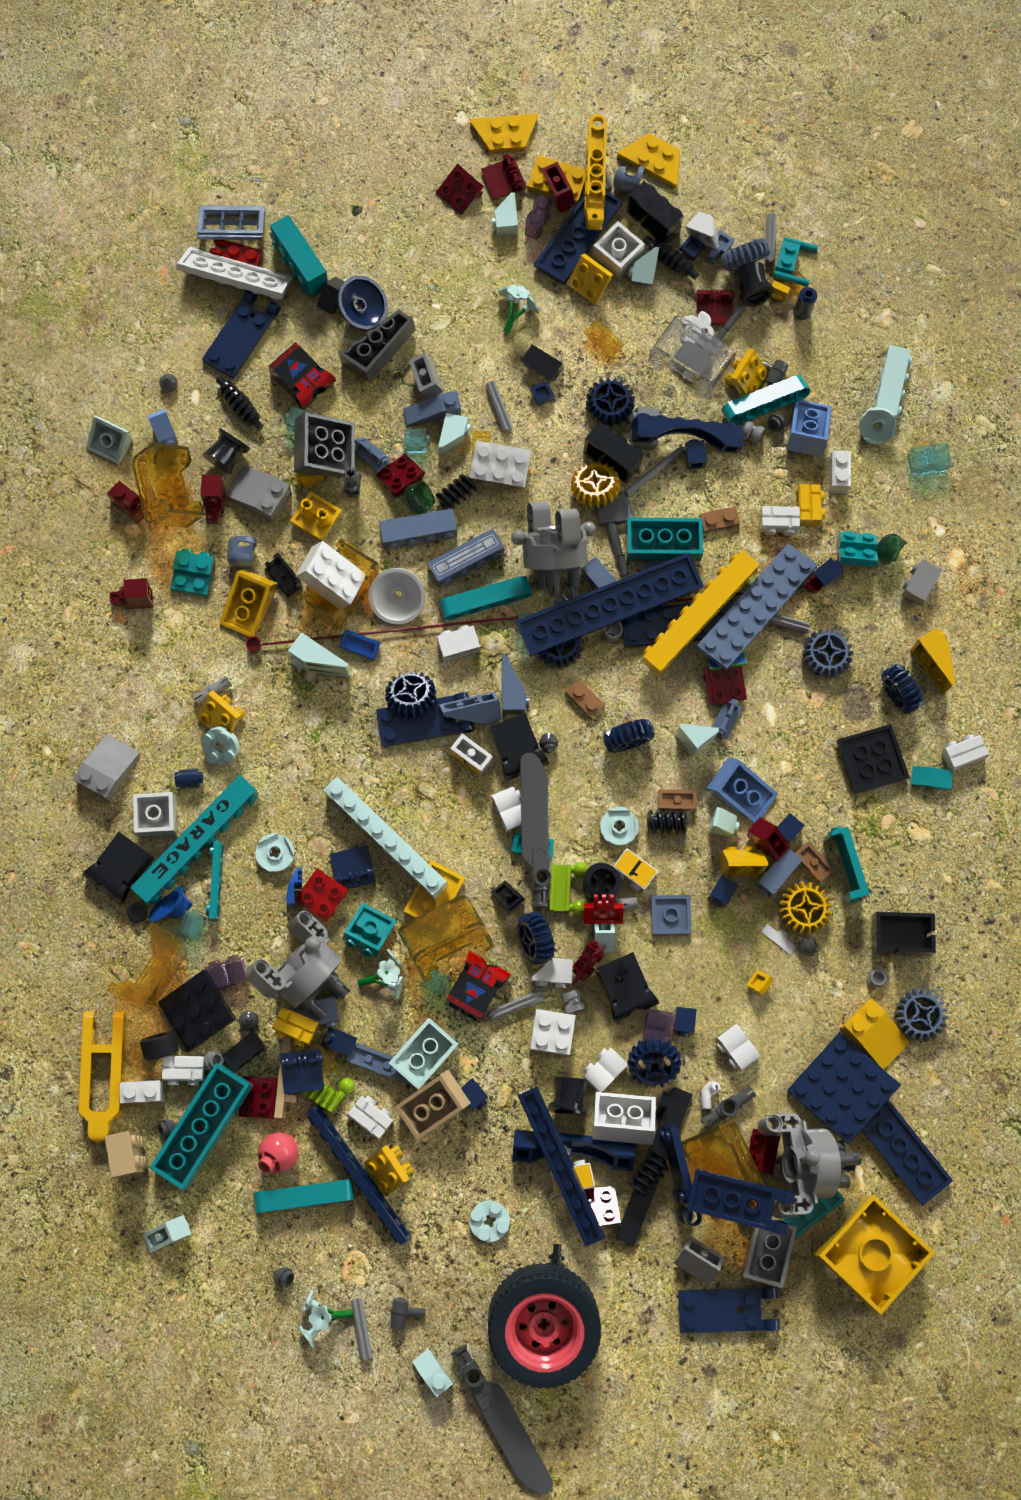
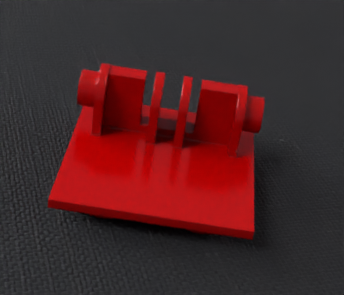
M316 868L295 901L327 922L330 917H333L336 912L335 909L349 890Z

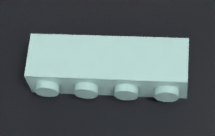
M889 345L885 353L874 408H886L896 418L901 413L902 406H899V403L905 395L903 384L907 383L909 373H906V370L910 368L912 357H910V349Z

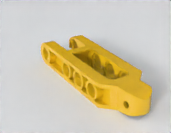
M594 114L590 117L586 138L584 216L588 230H602L604 221L607 120L601 114ZM600 121L602 125L597 127L593 122ZM597 169L599 173L593 174L591 171ZM598 186L599 189L592 190L591 187Z
M85 1011L83 1015L78 1112L88 1121V1137L97 1143H104V1136L111 1135L112 1122L123 1111V1104L120 1103V1083L124 1082L125 1011L114 1012L112 1045H95L94 1014L96 1012ZM111 1053L109 1108L105 1112H92L90 1110L91 1094H93V1090H91L92 1074H94V1070H92L93 1054Z

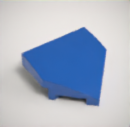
M298 867L290 879L286 899L287 909H294V889H302V867Z

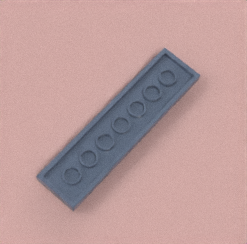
M788 543L701 640L696 649L727 671L815 571L818 564Z

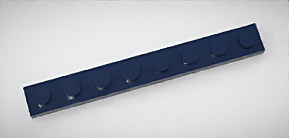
M538 1087L519 1094L518 1098L585 1247L603 1240L605 1235Z
M319 1105L312 1107L306 1112L310 1123L321 1132V1138L330 1145L333 1155L340 1159L344 1165V1171L349 1176H352L356 1188L364 1193L368 1205L376 1210L379 1214L380 1222L388 1227L393 1240L401 1246L412 1235Z

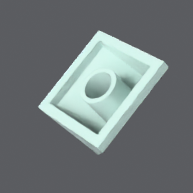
M95 415L86 449L120 464L133 440L129 431Z
M680 723L676 737L689 753L695 756L714 741L719 728Z

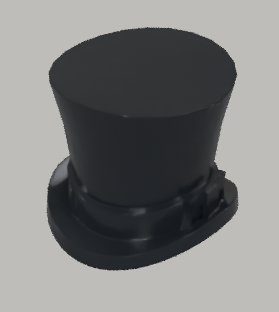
M746 263L733 274V279L741 289L742 294H740L739 298L744 305L751 307L759 306L770 298L773 286L766 280L763 263Z
M219 427L218 440L203 452L202 456L218 469L231 475L238 456L242 453H247L250 447Z
M596 863L591 865L585 872L583 892L591 902L594 903V894H598V900H602V894H606V900H609L610 894H614L615 898L620 892L622 878L613 866L606 863Z
M554 1076L555 1099L548 1105V1111L551 1113L587 1115V1111L583 1109V1100L590 1081L580 1078Z

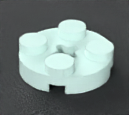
M882 407L867 409L859 422V431L864 440L874 445H880L892 439L897 428L894 414ZM880 422L881 425H883V427H879L878 430H875V426L873 424Z
M214 727L201 737L202 750L207 761L211 764L227 765L239 753L240 746L237 737L233 733L230 734L226 731L227 729L224 727ZM218 742H219L220 745H223V746H224L223 749H220V748L218 747V745H217Z
M614 807L608 810L600 822V832L605 842L614 846H625L631 843L639 829L636 816L624 807ZM617 822H621V825H624L625 828L617 831L614 825H617Z
M276 833L264 836L259 841L255 852L257 862L269 873H278L286 870L295 858V849L290 839ZM273 848L276 850L280 849L279 857L270 856Z
M491 1200L483 1201L476 1205L471 1212L470 1228L473 1234L482 1241H497L508 1231L510 1223L508 1211L498 1202ZM487 1215H490L491 1218L494 1217L496 1220L493 1222L492 1227L484 1224Z

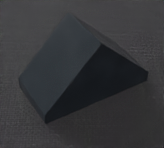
M334 277L325 282L317 307L333 315L338 308L337 293L344 281Z
M506 880L490 892L509 916L525 904V898Z

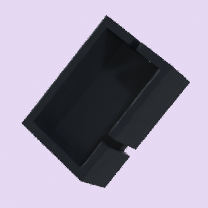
M643 181L629 194L626 213L637 222L649 214L641 223V226L654 238H658L661 242L664 241L668 245L680 234L684 215L680 209L672 206L665 196H661L653 185Z
M598 422L585 438L583 453L595 462L604 453L605 457L601 460L602 465L607 463L609 467L613 466L614 471H617L619 479L624 483L628 484L641 468V461L644 455L638 447L627 443L623 436L613 433L609 426Z
M875 912L872 914V954L933 955L936 953V935L927 937V934L935 932V913Z

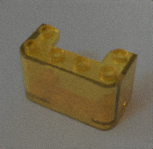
M150 443L134 456L132 468L147 524L187 528L205 516L204 507L201 502L193 501L189 504L182 471L190 465L192 460L189 447Z
M342 538L335 545L338 548L336 551L365 573L364 581L351 605L338 609L309 586L306 587L307 592L301 590L296 597L298 606L335 631L338 629L342 630L347 624L346 619L350 614L353 615L357 611L358 603L361 599L365 600L368 596L370 585L379 574L377 561Z
M466 895L457 896L404 923L398 931L402 943L423 983L433 979L431 976L432 970L439 969L436 962L469 945H472L474 950L478 948L477 946L483 947L485 951L494 948L485 924Z
M152 921L146 928V931L151 936L149 944L156 951L135 983L126 978L122 983L111 982L107 989L110 993L142 1012H148L153 1009L188 953L186 945L180 939Z
M729 1120L682 1141L685 1157L688 1160L695 1158L698 1169L764 1185L735 1121Z

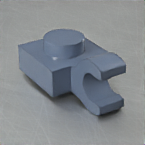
M719 230V248H712L708 254L707 261L713 264L719 254H723L731 248L735 239Z

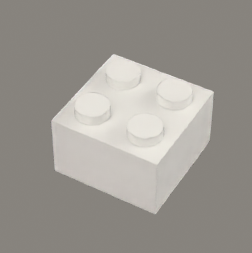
M617 221L594 244L592 256L620 278L643 255L645 243Z
M173 792L133 794L134 833L137 837L177 835L176 796Z
M536 1009L530 1051L569 1057L576 1015Z

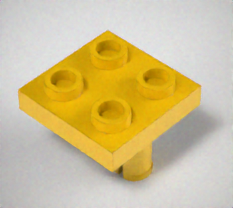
M584 253L580 256L567 285L596 305L599 303L607 285L612 281L613 274Z
M748 348L742 360L737 358L736 362L733 363L734 373H727V376L724 378L725 384L736 386L742 396L757 391L768 374L756 351Z
M310 491L307 497L301 501V505L291 518L290 523L317 540L323 541L341 515L342 510Z
M212 690L208 693L197 718L209 729L224 727L227 729L226 731L232 734L238 721L245 716V711L241 710V707L234 709L230 706L231 699L229 697L226 698L227 695L224 694L220 697Z
M388 1145L384 1146L364 1162L367 1171L372 1175L378 1188L385 1196L408 1181V1176L414 1172L412 1167L406 1170L411 1166L410 1163L406 1162L401 1166L397 1159L402 1157V1151L400 1150L395 1153L400 1149L397 1145L391 1149Z

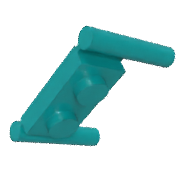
M784 237L773 278L808 287L810 280L793 276L792 274L799 249L817 253L819 246Z

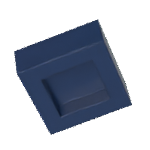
M690 235L680 246L679 251L694 261L705 248V244L693 235Z
M547 381L530 388L537 406L547 403L555 397Z

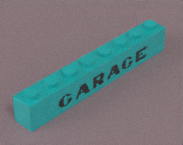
M239 775L130 888L149 906L152 903L156 904L162 898L161 894L166 889L170 890L175 885V880L179 875L183 876L190 869L189 865L193 861H198L203 856V851L207 847L213 846L214 841H217L216 837L221 832L225 833L230 828V823L234 819L237 820L244 813L243 809L248 804L252 805L257 800L258 791Z

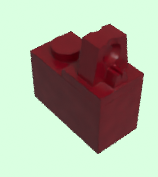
M558 162L542 168L543 182L558 211L562 213L565 210L571 209V205L575 204L573 191Z
M202 474L200 496L203 501L207 524H219L221 513H224L225 486L221 475Z
M118 481L107 493L110 502L137 524L150 512L147 502L121 481Z
M147 578L124 580V586H121V590L110 592V603L112 606H125L127 610L153 608V590Z
M761 817L748 830L747 836L757 849H761L765 855L777 862L790 848L777 826Z

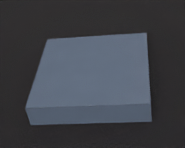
M651 895L652 935L692 934L690 895Z

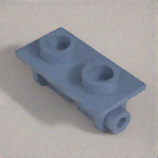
M358 437L355 440V454L376 471L380 472L391 460L365 437Z
M735 699L722 705L712 726L719 728L717 736L725 740L728 739L742 710V706L738 705L739 702Z

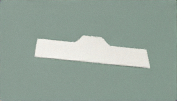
M767 924L761 931L790 955L796 949V946L787 940V933L784 930L777 932Z

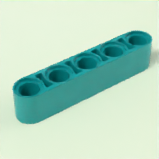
M795 375L732 400L723 405L721 411L728 423L739 425L802 400L810 394L811 390L801 375Z
M520 576L443 598L439 601L444 620H452L526 599L532 595L527 577Z
M352 1179L253 1193L255 1213L354 1200Z

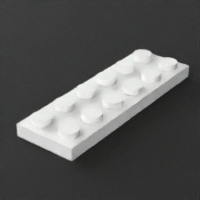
M189 247L177 262L176 269L183 271L185 274L197 275L203 279H211L220 284H228L238 289L249 290L255 294H263L272 299L280 300L292 284L293 276Z

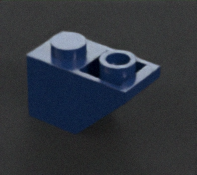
M830 558L816 569L813 574L824 588L827 589L844 578V567L838 560L833 561Z

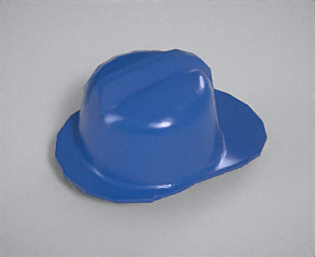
M183 887L175 888L170 894L155 904L149 914L150 921L157 922L164 917L179 919L192 907V902L183 894Z

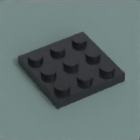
M892 724L836 740L854 795L910 778Z
M206 969L158 1001L159 1006L188 1053L237 1020Z

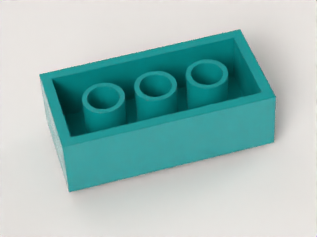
M287 215L270 225L271 233H269L272 239L271 244L276 252L279 251L282 256L280 257L284 265L290 267V273L294 280L298 279L300 282L299 286L304 294L307 293L310 299L320 294L325 282L328 281L327 271L291 217Z
M627 518L626 561H669L687 553L690 554L692 561H701L703 556L702 518Z

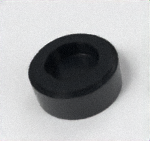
M134 903L127 910L128 918L134 923H142L148 915L146 907L141 903Z

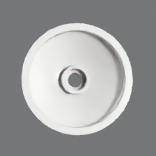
M390 568L379 573L372 581L369 588V603L374 613L383 621L391 624H404L412 621L420 614L425 603V590L422 582L414 573L403 568ZM401 591L402 596H397L395 592Z

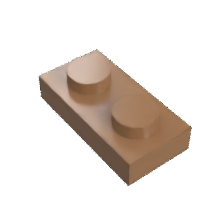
M736 506L699 514V518H702L703 533L740 525Z
M580 679L565 691V694L591 720L605 708V704Z
M658 789V810H697V790Z
M809 841L795 852L802 859L801 864L818 883H821L835 870Z

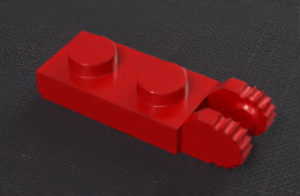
M224 239L213 240L216 246L225 248V251L211 248L209 253L259 267L263 250L230 241L227 242Z

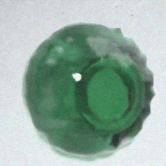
M423 481L408 485L403 493V500L406 506L414 514H424L435 504V497L431 489Z
M897 534L884 535L878 542V560L884 565L895 562L899 552L907 542Z

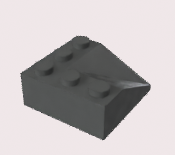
M304 412L295 418V473L310 476L345 477L344 472L347 468L355 469L354 422Z

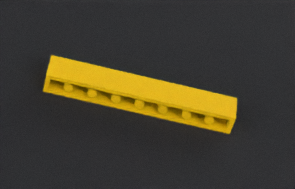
M744 550L739 554L735 553L729 560L730 564L727 567L723 566L716 574L718 577L714 581L711 579L704 588L706 590L702 594L700 592L696 594L692 599L693 604L690 607L685 606L679 619L677 621L673 619L670 622L665 634L661 632L655 639L656 643L644 650L642 653V663L658 677L758 570L760 564Z

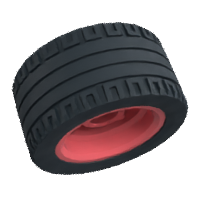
M533 1263L530 1266L520 1267L518 1271H513L511 1275H508L501 1282V1285L494 1292L488 1312L489 1344L498 1365H501V1369L505 1370L506 1374L510 1375L512 1379L518 1380L519 1383H523L525 1386L530 1385L533 1388L537 1387L539 1389L556 1388V1386L569 1384L570 1381L576 1380L578 1376H581L582 1372L588 1369V1366H591L592 1360L595 1359V1354L598 1353V1347L600 1346L601 1322L594 1295L590 1287L587 1286L580 1276H577L575 1272H571L570 1269L564 1268L561 1265L557 1266L554 1263ZM551 1301H554L556 1305L549 1308L548 1304ZM534 1304L536 1309L528 1308V1305ZM567 1318L568 1324L561 1322V1320ZM541 1319H546L545 1325H541ZM525 1323L527 1326L521 1330L519 1325ZM556 1338L560 1339L558 1344H554L552 1341ZM532 1341L539 1342V1346H533Z

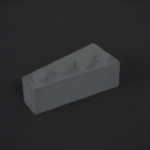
M397 310L382 321L376 329H371L362 339L354 341L351 347L339 352L342 364L370 383L415 332L414 321L402 311Z

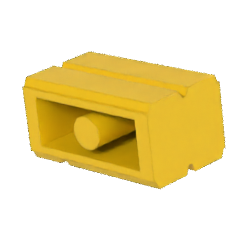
M800 484L796 489V504L800 508V526H819L821 521L825 519V509L821 507V502H824V491H821L820 484Z
M282 1006L272 1029L276 1031L275 1035L286 1039V1036L294 1039L293 1043L304 1047L305 1044H311L319 1022Z

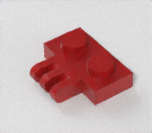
M594 894V903H584V924H623V903H614V894L609 895V900H606V894H602V900H598V894Z

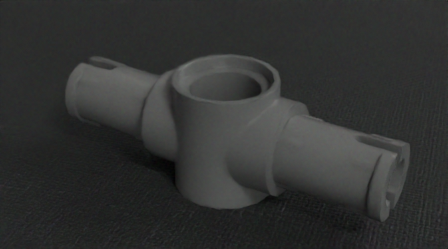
M347 468L344 472L343 492L348 494L350 498L353 496L358 498L362 475L354 468L352 470Z
M747 1086L737 1095L733 1094L729 1098L722 1100L714 1107L712 1112L700 1119L702 1124L709 1121L704 1127L708 1130L720 1120L724 1121L728 1117L735 1115L738 1110L743 1108L742 1105L756 1097L755 1092L748 1095L753 1089ZM726 1102L731 1103L733 1106L731 1113H726L723 1109Z

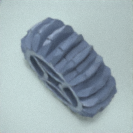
M760 238L728 250L721 256L723 266H725L726 271H733L746 263L762 260L770 255L769 244L766 239Z
M829 627L825 629V632L822 629L818 630V634L812 632L811 637L806 639L807 643L803 644L805 650L802 651V655L806 656L803 662H809L806 666L807 669L813 667L812 674L818 671L819 677H822L825 673L826 678H829L831 674L834 678L838 676V673L843 674L845 672L844 669L850 667L848 663L853 661L850 656L854 654V651L849 650L852 648V644H846L849 637L843 639V632L838 635L836 634V629L830 632ZM824 640L823 647L813 649L817 642ZM832 642L838 645L839 648L835 647ZM842 657L839 664L831 666L832 659ZM816 658L821 659L823 661V664H821Z
M915 988L912 990V994L909 991L905 992L906 997L901 996L899 998L902 1003H896L895 1005L900 1009L894 1011L895 1015H899L895 1022H901L902 1024L898 1028H905L903 1034L906 1036L910 1033V1040H913L916 1036L918 1042H921L923 1038L926 1042L930 1041V1036L933 1039L937 1038L936 1032L941 1034L943 1030L940 1027H946L947 1025L942 1021L948 1019L947 1015H943L947 1008H941L944 1001H937L939 998L938 994L932 997V990L925 994L924 988H921L919 992ZM915 999L924 1000L931 1006L923 1007ZM911 1004L912 1016L907 1019V1007ZM928 1010V1012H926L922 1016V1018H917L914 1020V1018L917 1017L920 1012H925ZM935 1011V1022L932 1026L930 1014ZM917 1022L922 1027H925L927 1031L917 1030L911 1024Z

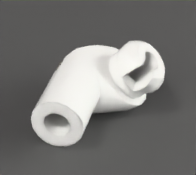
M710 1081L701 1089L702 1109L712 1108L711 1097L720 1090L718 1082Z

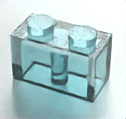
M947 443L911 448L907 455L912 476L918 475L923 477L935 472L936 474H943L952 465Z

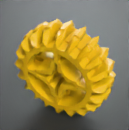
M592 461L591 465L585 463L584 468L578 467V471H574L573 477H571L570 488L573 497L576 498L578 503L582 502L583 506L589 504L590 508L596 505L599 509L601 504L606 507L607 502L612 503L613 498H617L621 483L617 471H614L613 466L609 467L607 463L602 465L600 461L598 464H594Z
M801 882L800 888L797 884H794L793 890L788 888L786 890L788 894L782 895V898L786 901L779 902V905L785 907L779 910L780 913H785L781 919H788L785 925L788 927L792 924L793 932L799 928V934H803L804 929L807 935L811 934V929L814 933H817L818 927L823 929L825 927L824 923L830 921L826 916L832 915V912L827 910L832 907V904H826L830 897H823L826 893L825 890L820 893L818 892L820 886L817 885L812 889L813 885L810 882L806 888L805 883ZM801 894L800 904L791 907L793 897ZM809 895L813 896L818 903L811 902ZM804 904H805V906H806L807 908H808V907H809V908H812V909H809V910L807 911V913H806V910H805V909H802V908L799 909L800 907H803ZM820 910L818 920L810 923L811 913ZM793 914H799L804 923L798 921Z

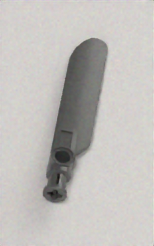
M525 753L520 759L522 857L531 867L529 879L532 884V891H534L532 907H550L547 896L551 881V873L549 871L548 780L545 767L540 759L533 753ZM539 872L542 873L544 876V881L542 883H540L537 880V874Z
M467 1344L454 1349L450 1354L457 1360L461 1375L514 1473L527 1488L537 1493H547L552 1489V1478L503 1388L498 1384L486 1381L476 1360L470 1356ZM471 1371L479 1373V1378L474 1382L468 1380V1374Z

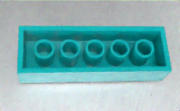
M216 1063L149 1168L181 1190H188L254 1085L224 1065Z

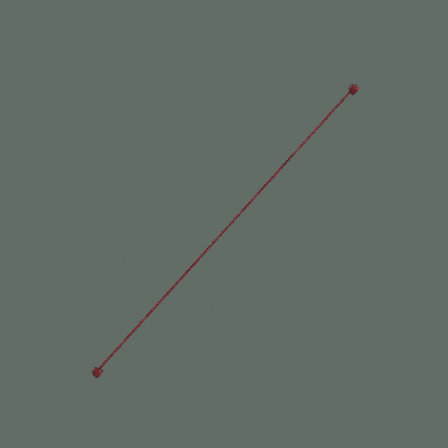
M812 577L807 582V585L801 586L799 589L807 588L811 593H818L823 585L816 577ZM738 592L734 596L742 595L744 592ZM694 597L675 599L670 602L689 601ZM529 615L389 629L371 632H361L357 634L369 635L491 621L520 619ZM342 634V635H333V636L314 637V638H310V639H312V640H322V639H331V638H341V637L343 636V634ZM252 636L246 640V647L249 652L257 653L262 646L294 643L295 640L261 643L258 637Z

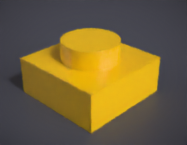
M774 280L771 296L776 300L785 302L790 287Z
M757 969L746 986L763 996L774 979Z

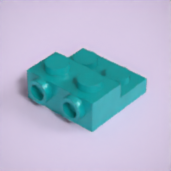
M851 531L839 532L837 549L841 564L878 566L877 535L871 533L858 534Z
M186 548L176 551L170 590L208 597L215 566L214 557H211V554L208 552H200V555L194 554L192 550Z
M362 903L344 931L342 940L350 948L357 947L361 949L366 957L374 956L377 958L397 921Z

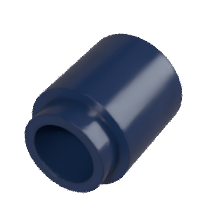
M198 768L179 770V772L174 773L175 786L181 789L198 788L200 783H203V772H199Z

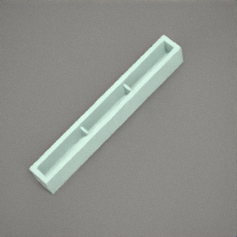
M338 777L323 790L327 797L433 899L436 900L449 886L447 881Z

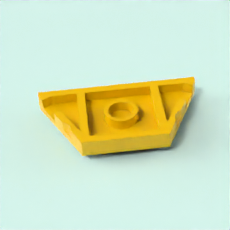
M538 113L470 119V125L472 128L474 127L478 137L485 143L490 153L526 150L535 123L538 121Z
M649 133L618 151L617 157L637 168L644 167L646 173L677 188L680 150Z

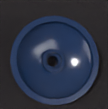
M366 276L350 277L342 283L338 290L337 305L343 319L352 327L364 331L378 327L385 320L388 311L387 298L383 289L371 278Z

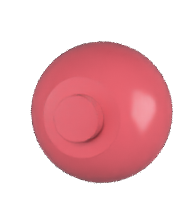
M281 1132L266 1136L258 1148L259 1169L265 1174H280L290 1170L297 1162L299 1153L295 1139Z

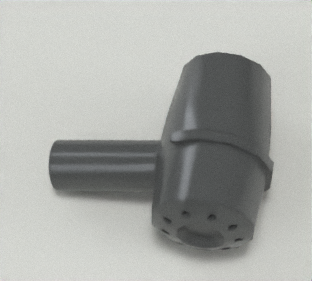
M776 360L773 365L762 361L767 371H769L765 381L768 385L780 382L786 375L788 364L785 361Z
M401 1297L394 1298L390 1309V1327L405 1329L407 1316L425 1317L426 1309L409 1307L407 1299Z

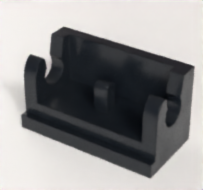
M533 344L521 360L522 363L553 382L564 368L562 362Z
M277 552L270 563L266 561L265 571L274 582L278 583V587L288 598L302 588V583Z
M252 1030L224 1053L222 1058L232 1071L236 1073L267 1047Z

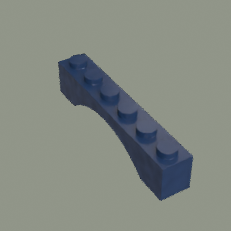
M648 413L637 414L632 420V442L650 444L665 435L687 434L705 440L720 452L738 453L743 448V426L736 425L735 423L704 422L700 419L686 420L683 417L668 418L665 415L650 416Z
M514 1130L512 1161L533 1163L545 1158L534 1131ZM559 1133L563 1144L567 1145V1148L572 1149L571 1155L596 1160L612 1170L633 1171L635 1143L594 1140L592 1136Z

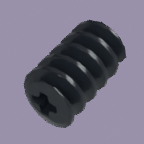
M460 474L459 480L454 479L453 484L449 483L447 488L441 489L442 493H436V499L444 510L448 509V507L454 510L453 503L455 502L457 505H460V498L466 501L465 494L472 496L471 489L475 492L478 491L476 485L468 476Z
M649 810L647 813V833L651 829L652 833L655 834L656 830L659 829L660 834L663 835L664 829H667L668 835H670L672 829H674L676 835H678L680 829H682L683 834L686 835L687 815H684L682 810L679 811L678 816L675 810L671 811L670 816L667 810H664L663 815H661L660 810H656L655 815L652 810Z
M651 1151L653 1158L646 1157L648 1164L641 1163L643 1170L636 1169L638 1177L631 1176L633 1183L626 1182L639 1194L647 1197L649 1194L646 1189L654 1190L651 1183H659L656 1176L664 1177L661 1170L669 1171L666 1165L667 1162L654 1151Z

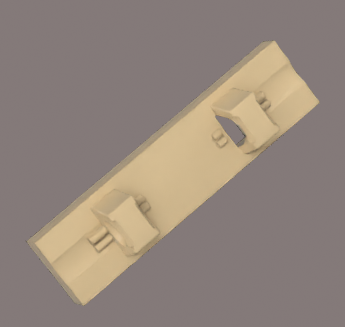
M291 1037L283 1038L281 1053L292 1052L293 1039ZM281 1060L274 1118L284 1119L286 1103L296 1104L297 1101L296 1095L284 1094Z

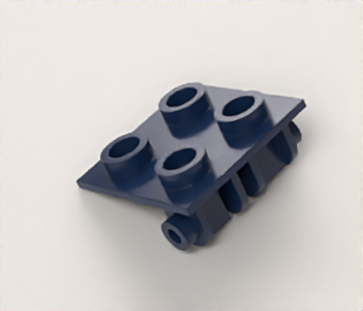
M368 845L330 854L335 881L347 889L376 883Z
M320 1049L280 1054L284 1094L324 1089L323 1058Z

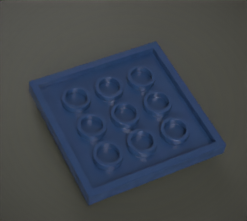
M839 1032L787 1089V1092L849 1145L901 1087V1084Z

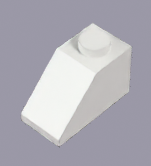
M698 212L685 226L689 236L693 235L709 247L719 248L714 218L710 214Z

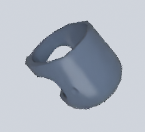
M626 166L619 167L614 174V189L620 193L630 194L639 186L644 167H638V173L635 176L626 174Z
M235 536L228 540L227 560L230 566L236 569H246L254 563L253 551L257 546V539L255 537ZM242 541L250 543L248 546H238Z

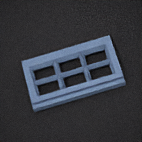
M200 205L197 239L263 240L265 206ZM206 215H220V220L205 219ZM224 215L239 216V220H224ZM243 216H258V220H243ZM205 225H219V229L204 228ZM223 225H238V230H223ZM242 225H255L257 230H242Z

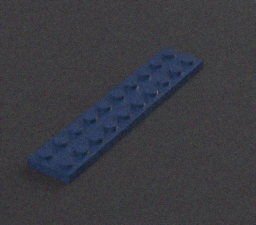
M687 553L516 620L515 624L529 657L703 589L704 585L690 554Z

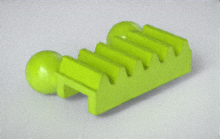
M577 862L574 865L551 864L549 911H572L577 916L584 914L585 902L577 900L570 904L571 873H574L577 877H584L588 869L584 862Z
M344 1078L339 1083L338 1092L324 1084V1089L301 1093L334 1114L345 1095L353 1092L355 1085L351 1079Z

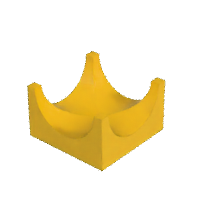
M874 1194L863 1195L860 1198L857 1208L844 1225L826 1243L816 1248L811 1255L844 1281L859 1296L871 1313L882 1315L935 1252Z

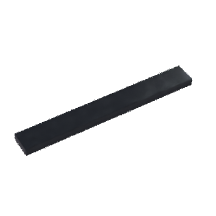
M673 1087L667 1108L660 1120L653 1139V1145L650 1146L647 1156L653 1158L651 1151H654L667 1162L668 1157L665 1145L659 1137L660 1125L674 1124L678 1125L679 1129L693 1094ZM651 1183L654 1190L646 1189L649 1194L648 1197L633 1190L615 1236L616 1239L633 1246L635 1245L658 1186L657 1183Z

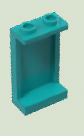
M834 827L823 840L824 843L836 841L851 891L842 897L843 905L862 901L870 893L849 827Z

